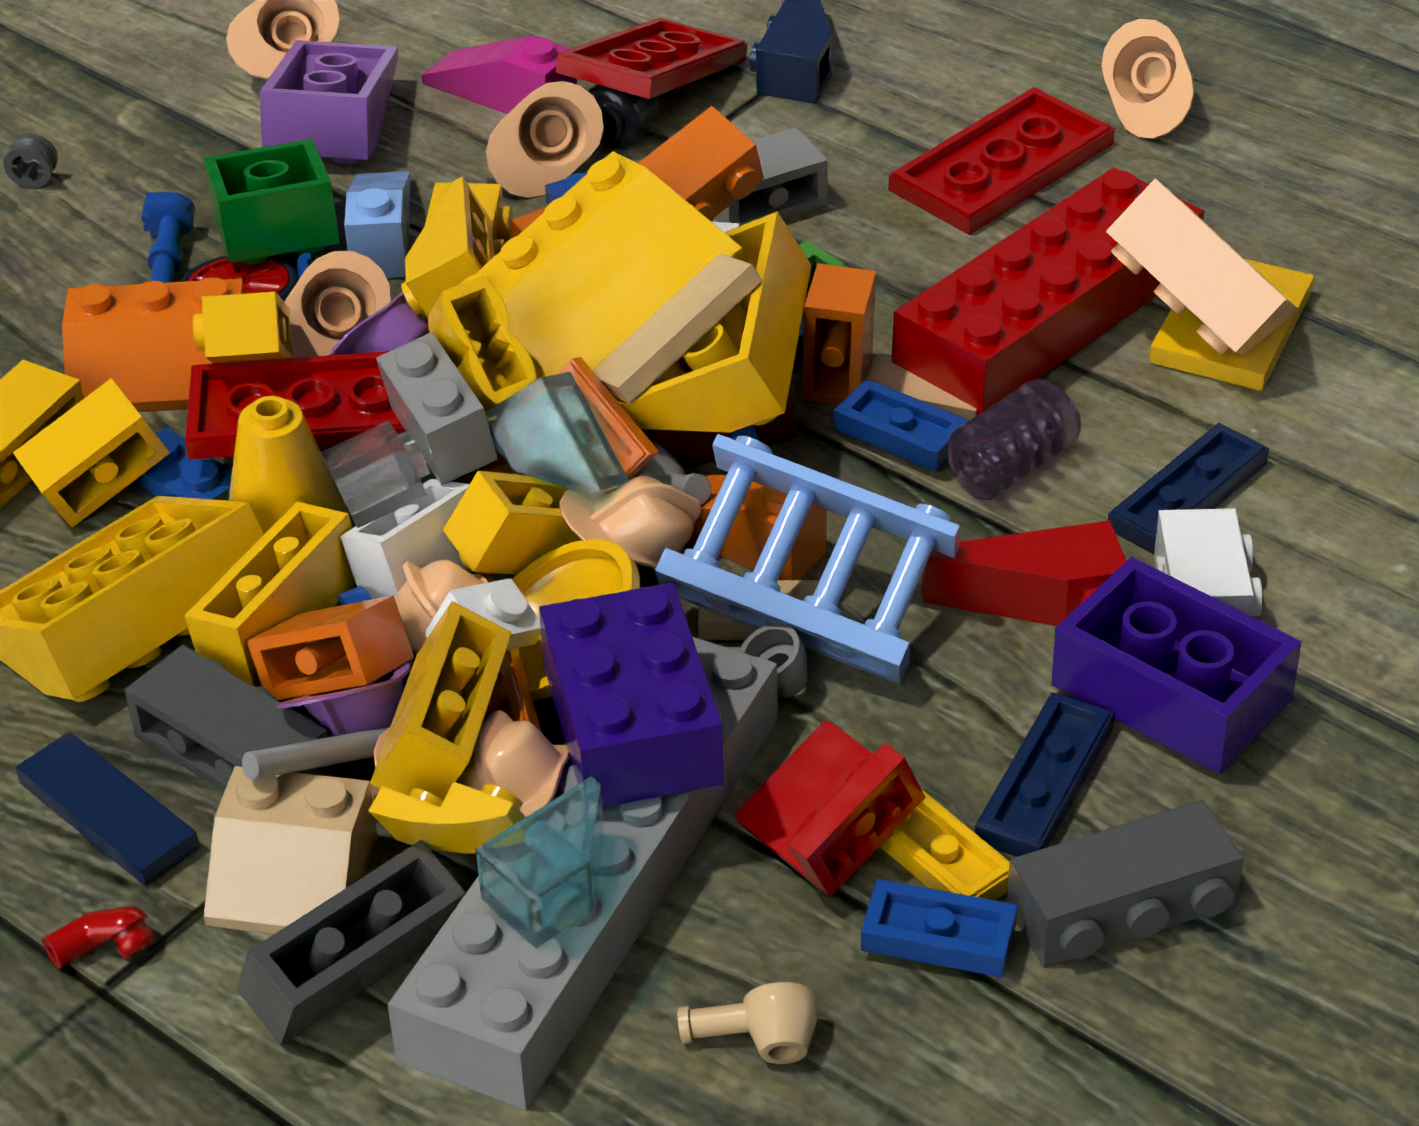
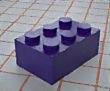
M1131 556L1055 627L1051 685L1082 702L1113 711L1114 719L1220 775L1293 700L1302 641Z
M674 582L539 606L544 668L585 811L724 785L722 722Z

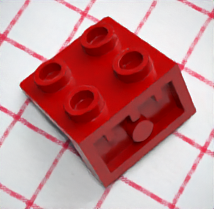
M824 721L736 811L735 818L744 829L830 898L926 797L906 758L887 743H884L873 754L834 723Z

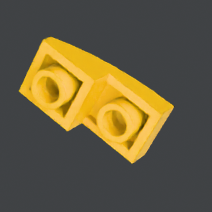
M453 782L444 800L418 788H413L408 796L381 786L369 809L373 817L397 841L414 845L422 840L430 850L470 854L509 851L533 845L539 835V831L520 811L523 805L522 801L507 790L492 784H484L481 791Z

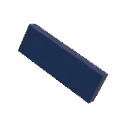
M1218 422L1108 513V521L1110 520L1115 534L1154 555L1159 510L1215 509L1267 465L1269 448Z
M1051 692L978 819L974 832L995 850L1016 857L1048 848L1113 729L1114 712Z
M71 731L16 766L21 785L144 886H147L200 849L197 832Z

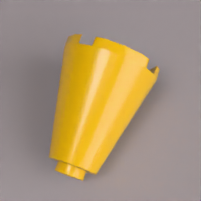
M265 396L243 409L238 419L228 501L249 502L264 534L297 501L348 513V509L308 423L296 403L277 396Z

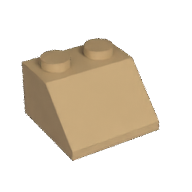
M234 766L214 817L204 908L205 926L275 934L363 878L378 839L376 821L369 812L373 803L370 781L295 772L251 780L246 777L241 766Z

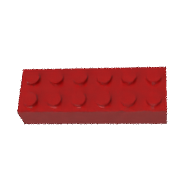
M1113 167L896 309L893 317L891 362L976 408V416L983 418L1157 296L1154 290L1160 282L1145 268L1137 275L1127 268L1111 252L1118 242L1106 232L1149 184L1136 178L1130 172ZM1176 195L1197 216L1204 220L1205 210L1182 200Z

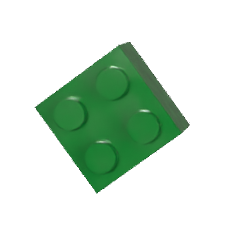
M313 139L203 157L213 218L228 263L258 264L268 260L273 255L289 252L313 254L323 250L328 245L340 243L331 181Z

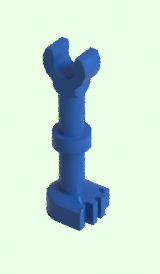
M146 193L141 217L142 222H144L143 227L144 231H150L151 238H157V242L151 246L148 256V265L152 269L150 281L173 282L174 274L181 268L183 252L179 247L180 236H184L192 229L196 210L193 202L180 193Z

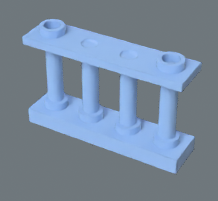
M717 434L712 444L716 466L728 473L694 548L686 549L684 554L665 547L655 569L658 584L674 582L679 599L756 629L770 624L790 626L796 631L805 648L900 685L910 663V644L901 639L902 633L898 631L932 550L955 558L959 549L960 525L952 523V518L936 507L927 504H917L913 508L775 456L767 445L754 438L737 436L736 440ZM753 481L787 494V497L754 571L746 572L744 577H740L720 569L721 564L717 561V558ZM813 504L845 516L847 520L814 595L806 596L804 601L781 593V587L777 584V581L808 511ZM873 527L905 539L907 544L874 620L868 619L865 624H861L841 616V610L837 605L868 534Z

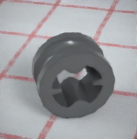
M23 134L12 142L10 150L4 159V170L8 177L17 185L37 189L43 187L50 180L52 171L57 166L58 154L53 144L46 138L37 134ZM32 159H35V160H37L39 163H37V162H35V161L30 162V163H26L24 160L30 161V160H32Z

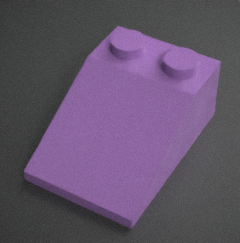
M296 40L260 90L262 147L313 139L320 157H331V160L337 164L351 165L368 160L379 142L397 65L398 47Z

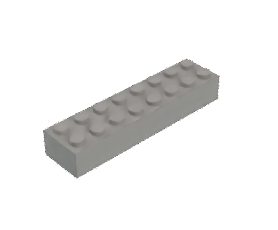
M693 637L722 722L724 785L585 811L569 757L563 768L554 798L547 811L533 825L539 831L534 844L519 849L494 853L387 1004L397 1062L527 1111L778 721L777 663Z

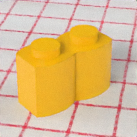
M483 276L443 291L428 315L429 333L433 332L484 407L488 422L519 410L536 389V371L524 345L509 332L508 311L501 295Z

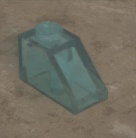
M571 372L540 377L485 413L492 430L494 446L500 455L508 460L514 471L589 496L617 489L629 481Z
M592 776L476 848L481 899L535 949L561 932H568L582 922L585 916L594 911L604 838L601 784Z

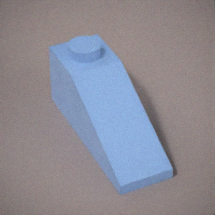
M410 171L356 174L346 192L344 227L347 251H354L369 257L383 270L386 278L406 277L405 257L409 250L411 200Z

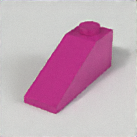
M533 35L453 50L421 75L422 84L506 114L532 91L546 83L566 81L578 85L576 78L555 73L557 55L571 48L553 43L547 38Z

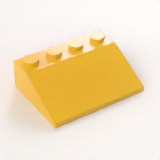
M612 151L604 159L593 164L587 174L562 197L553 200L545 208L544 213L524 231L508 240L500 252L477 273L469 276L460 284L483 276L497 289L508 311L509 332L524 345L533 361L537 379L536 389L533 393L537 394L571 358L582 357L592 370L595 369L719 253L738 260H743L746 254L739 244L649 169Z
M778 211L724 232L743 248L746 257L741 261L754 266L762 279L760 285L633 403H627L615 397L640 429L731 433L750 425L759 426L767 424L778 415L785 413L812 265Z
M156 496L0 590V660L45 695L82 702L101 694L110 686L108 680L110 677L126 667L136 668L151 662L161 654L162 649L160 646L176 635L184 636L190 634L184 615L264 535L250 503Z

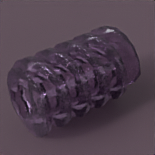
M1040 379L1027 381L1016 391L1009 393L1000 402L994 403L984 413L976 415L971 421L963 424L951 434L947 451L952 473L960 486L971 496L981 501L992 500L1001 492V489L1009 488L1017 481V478L1025 477L1033 470V467H1039L1049 459V456H1055L1065 448V445H1071L1077 440L1082 428L1080 413L1072 399L1053 383Z

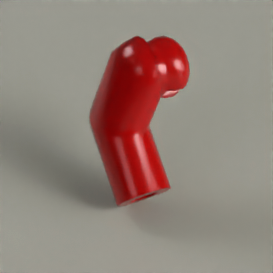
M135 906L88 912L42 938V942L53 964L58 969H61L111 940H114L119 954L129 958L150 946L154 941V933L144 921L148 916Z

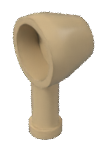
M774 982L758 986L745 995L743 1003L691 1009L690 1006H682L677 1009L678 1028L682 1044L694 1043L697 1038L749 1032L761 1058L774 1064L794 1063L807 1055L818 1015L816 993L805 985L793 982Z

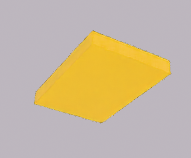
M1245 259L1299 310L1246 355L1241 356L1231 348L1221 355L1196 332L1203 322L1192 311L1186 308L1178 315L1171 309L1150 346L1149 362L1263 391L1313 291L1315 275Z

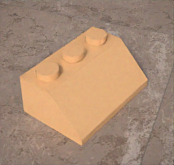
M1156 178L1106 231L1118 242L1111 252L1136 275L1143 268L1147 269L1160 282L1154 293L1178 315L1186 308L1192 311L1203 322L1196 332L1221 355L1229 348L1241 356L1246 355L1299 310Z

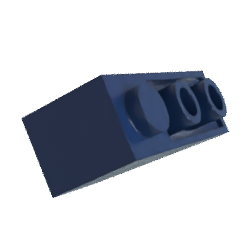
M782 0L778 13L770 15L764 37L761 41H755L750 54V71L756 73L757 94L817 104L832 76V31L821 0Z

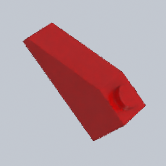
M1110 520L960 541L955 558L932 550L921 575V596L924 603L1058 626L1127 560Z

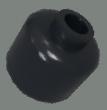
M597 84L588 90L602 110L604 124L600 141L602 145L618 149L632 145L657 120L659 112L657 96L647 99Z

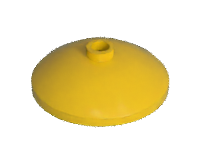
M587 539L585 542L579 540L558 547L529 564L512 579L539 618V606L640 588V576L635 562L619 545L604 539ZM540 635L534 645L518 648L533 702L553 697L544 668L542 638Z

